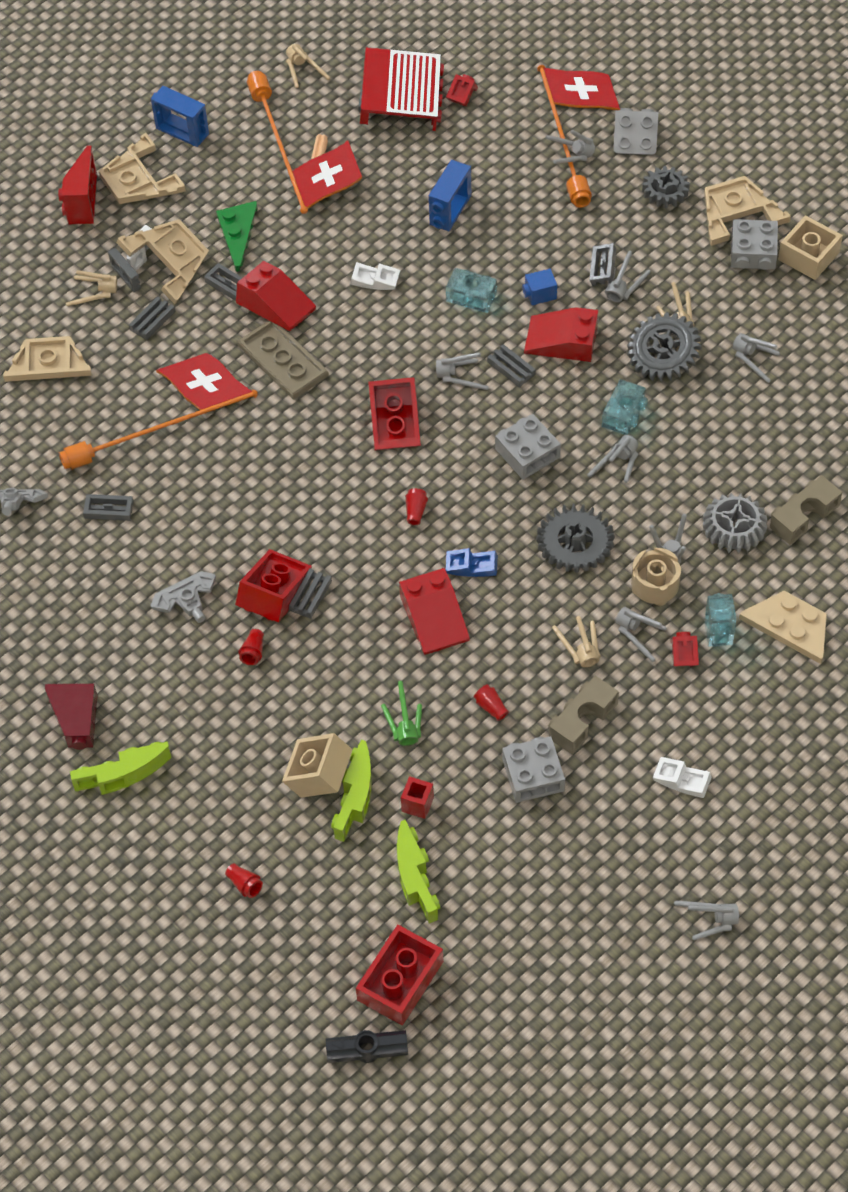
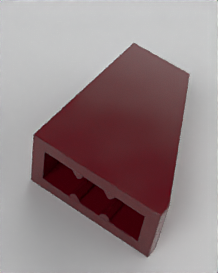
M45 684L48 701L68 748L77 750L93 748L98 699L95 684Z

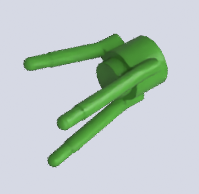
M398 681L403 721L398 723L397 728L386 705L382 704L381 708L393 732L394 741H398L400 745L409 746L417 743L418 738H421L422 704L417 705L415 724H413V721L408 719L403 682Z

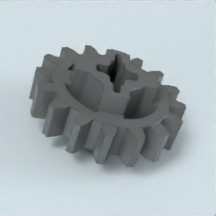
M666 166L663 167V170L655 167V172L648 171V176L643 178L642 192H644V198H649L650 204L657 202V207L661 206V204H664L665 208H668L669 204L676 207L677 201L683 203L684 197H688L690 182H687L688 176H682V170L675 172V167H672L670 170H667Z

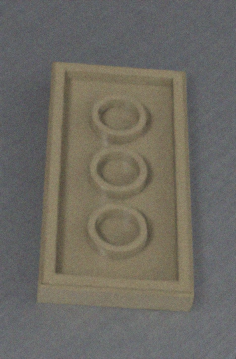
M269 320L237 341L238 347L293 400L329 376L328 371L284 328Z

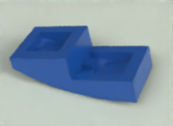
M470 548L447 551L446 572L451 575L468 577L497 576L498 555L495 550L472 553Z

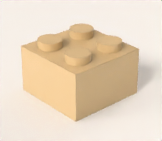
M805 215L781 241L778 260L816 280L840 253L843 235Z
M335 733L297 739L282 782L301 798L337 793L353 749Z

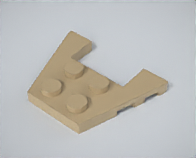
M147 133L141 135L140 140L136 144L132 143L129 145L123 155H117L99 170L100 178L119 204L186 191L184 183L176 173L155 182L139 160V158L156 151L155 144Z
M746 176L705 187L704 196L711 246L729 241L730 234L724 225L725 222L763 212L768 221H778L779 226L789 223L791 216L788 212L781 211L774 200L766 198L763 195L764 192Z
M180 219L154 226L151 230L135 232L134 235L121 236L116 242L129 257L147 245L176 277L166 283L161 291L174 305L182 296L209 252Z

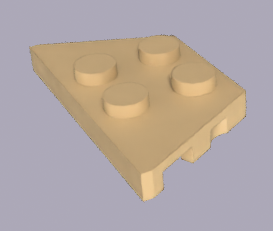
M70 336L25 339L20 346V351L12 359V366L3 373L5 382L92 376L90 366L86 364L83 355L76 348Z
M782 591L740 613L739 619L819 664L822 663L827 613L786 591Z

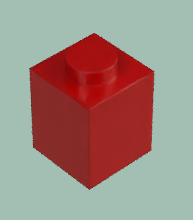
M409 776L401 795V811L426 819L434 799L433 783Z

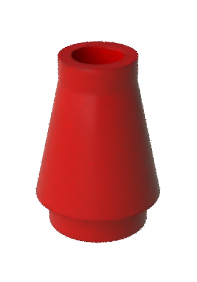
M409 489L408 494L405 495L407 523L410 525L421 524V518L428 502L427 492L422 489Z
M250 630L248 637L238 651L239 659L246 665H256L262 659L264 633L261 630Z
M486 684L474 694L473 698L476 700V704L495 717L497 721L502 720L509 713L494 687Z
M235 863L226 869L225 875L232 881L242 896L253 898L259 894L263 887V882L260 880L259 875L241 868Z

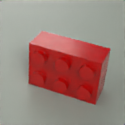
M397 924L356 987L357 1001L403 1026L443 964V949Z

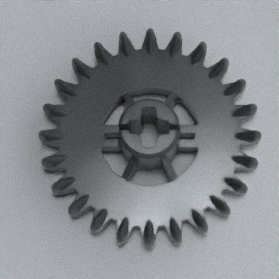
M666 312L661 317L657 313L655 319L649 316L647 317V323L644 321L640 322L641 328L635 327L633 329L635 334L629 336L632 342L627 344L629 349L627 355L631 358V365L634 366L636 364V372H640L642 369V376L644 378L649 372L652 381H654L656 375L659 376L661 382H663L664 375H667L669 380L672 381L673 373L681 378V369L689 373L687 364L695 366V361L692 357L700 358L696 350L702 349L701 344L698 343L701 342V336L697 335L699 333L698 328L693 327L692 321L687 322L685 316L679 318L678 314L674 313L670 317L669 312ZM671 333L678 336L679 340L673 341ZM652 340L653 346L648 347L649 341ZM649 352L656 353L657 359L651 356Z
M575 503L572 504L571 511H568L566 506L563 505L562 513H559L557 508H554V517L547 513V522L541 520V527H538V535L536 537L538 550L542 552L544 559L549 558V564L557 563V569H561L564 566L567 572L571 568H574L575 572H579L580 568L588 571L589 566L597 568V562L604 563L605 557L611 555L610 550L614 548L613 540L615 539V535L612 533L613 526H608V518L601 521V511L598 515L594 516V507L586 513L584 504L580 511H577ZM563 530H565V534L559 536V534H560ZM586 542H592L589 548L586 549ZM559 543H565V548L561 547Z

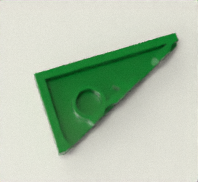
M256 201L216 211L217 219L236 272H239L243 266L245 249L248 247L251 236L250 231L254 225L255 212L258 210Z

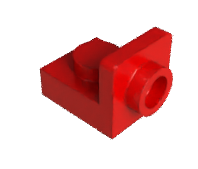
M456 74L446 95L447 100L467 106L473 90L477 91L478 89L474 81L475 79L466 74H463V76Z
M676 632V637L670 638L673 667L698 666L697 636H691V632Z

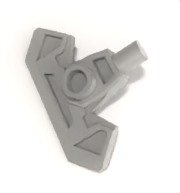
M7 488L0 490L2 513L8 516L12 511L19 509L23 500L36 503L46 499L48 493L41 489Z
M200 571L155 593L151 608L155 611L170 613L177 603L189 616L193 615L197 623L203 622L206 617L202 612L203 608L198 592L211 593L216 575Z

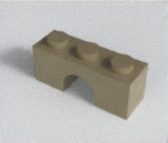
M821 475L815 481H809L800 493H794L782 507L778 506L773 510L770 528L791 545L807 532L809 518L803 513L812 511L824 519L840 506L843 492Z
M594 676L590 682L586 681L581 686L579 694L574 699L570 698L567 701L564 711L559 716L555 715L548 725L549 737L551 736L553 742L573 755L588 738L589 725L581 721L580 718L584 715L592 714L604 720L618 705L619 691L597 676Z

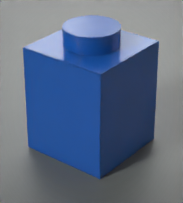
M551 268L525 275V284L522 285V290L525 298H529L531 305L557 299V283Z

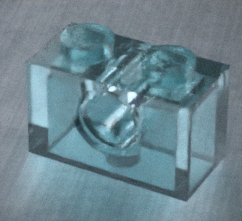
M459 268L454 269L446 285L447 302L488 313L497 295V279Z
M620 379L603 411L602 427L628 435L631 428L637 426L640 410L644 411L648 402V398L645 397L646 388Z
M718 593L707 597L704 623L708 647L733 645L736 613L732 594L724 595Z

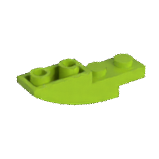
M362 739L358 748L354 747L352 750L350 766L348 769L346 768L342 779L344 795L341 800L342 808L339 814L334 815L331 823L335 839L343 842L353 821L364 822L371 798L372 773L367 743Z
M168 741L154 742L139 748L130 747L125 751L118 752L120 761H106L101 765L83 766L77 770L70 771L75 792L99 787L101 795L129 787L143 780L172 758Z
M402 820L397 837V861L402 890L408 905L410 906L418 902L428 923H432L438 920V910L441 907L436 895H431L428 890L430 884L425 873H427L426 863L429 862V858L425 849H420L417 844L419 839L414 827L409 828L406 820Z

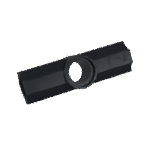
M364 1030L353 1036L326 1038L327 1062L336 1063L360 1060L363 1063H371L377 1058L408 1055L406 1030L382 1033ZM366 1043L373 1045V1048L370 1050H363L360 1047Z

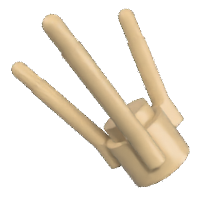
M292 44L287 48L286 55L288 59L286 63L290 68L295 88H299L293 65H302L305 61L312 65L323 77L330 80V76L304 52L299 44Z
M77 270L76 274L78 275L74 276L75 280L98 282V291H103V293L67 302L66 306L102 298H111V293H117V276Z
M672 282L671 285L679 311L677 312L678 317L685 316L687 322H693L690 292H685L686 314L682 307L676 283ZM657 306L656 309L663 317L665 312L660 306Z
M576 617L583 643L578 645L577 652H575L557 626L553 625L552 629L572 655L575 664L580 663L582 667H591L599 662L601 655L598 650L594 621H590L591 645L588 642L581 617Z

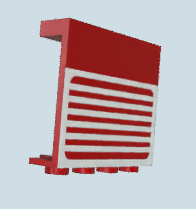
M366 47L360 124L368 125L369 113L432 119V131H436V124L441 123L442 110H438V107L442 106L443 94H439V91L442 92L443 79H439V77L443 76L444 64L440 63L441 55Z

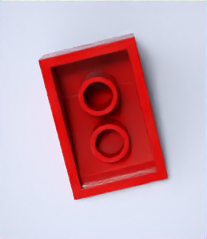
M86 146L63 178L62 188L58 190L59 201H63L62 214L67 217L68 225L94 224L98 175L92 146Z
M262 261L237 282V304L288 331H291L316 310V305L281 269L265 261Z
M574 307L531 316L524 354L591 362L598 327V310Z
M415 378L368 382L375 451L421 446Z
M269 549L239 582L235 605L248 612L256 613L268 620L279 623L289 611V605L309 569H312V566Z
M445 568L399 582L401 601L424 655L470 641L453 586Z

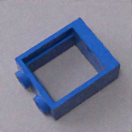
M162 86L152 95L151 104L156 129L195 147H198L209 135L205 104L166 86ZM171 110L174 111V112H176V113H178V114H180V115L185 116V117H186V120L183 119V118H181V117H179V116H176V115L172 114V113H171Z
M454 160L449 162L428 195L430 225L446 231L451 230L472 196L471 166Z

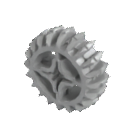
M732 492L729 497L722 494L720 500L714 498L712 504H708L703 515V530L705 531L706 538H711L710 542L712 545L718 543L719 550L726 547L728 553L732 549H736L739 554L741 548L748 552L750 546L756 548L758 541H762L764 538V534L767 531V515H764V507H759L758 501L752 502L751 496L745 499L742 493L738 497H735Z

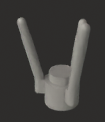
M571 130L570 133L579 138L576 141L546 135L548 140L572 146L573 152L577 155L554 160V164L587 161V158L591 157L595 151L593 139L587 138L574 130Z
M628 251L617 279L611 283L608 282L605 290L606 297L613 302H621L622 299L627 300L629 295L651 273L650 270H647L627 290V284L622 280V277L629 263L632 251Z
M740 333L734 340L732 347L733 350L737 351L735 356L742 359L761 378L770 383L771 380L745 355H752L757 348L779 356L780 352L773 350L777 348V345Z
M480 352L436 360L437 378H443V383L451 382L477 389H489L486 385L451 377V375H456V366L477 363L478 359L473 358L480 357Z
M624 435L587 476L592 477L608 460L613 462L617 457L623 460L629 458L624 482L627 483L635 459L638 456L636 452L638 448L637 440L632 436Z
M682 514L676 539L667 541L663 546L654 526H649L656 547L664 548L674 553L678 558L679 564L686 550L685 546L681 547L680 545L687 517L686 514Z
M623 607L615 620L616 624L620 625L618 631L626 635L646 657L655 662V658L629 630L635 631L640 622L663 631L667 629L666 626L627 607Z
M674 901L675 906L688 907V910L714 912L716 923H721V926L692 936L693 940L705 938L722 931H732V925L739 923V911L736 903L712 904Z

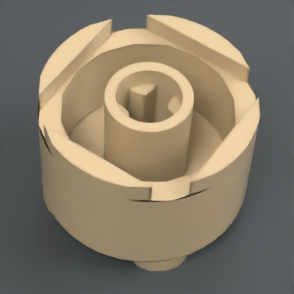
M654 548L651 551L646 552L644 550L635 557L632 567L631 585L633 594L645 602L658 606H663L667 601L671 600L677 594L680 586L681 566L677 556L664 548Z

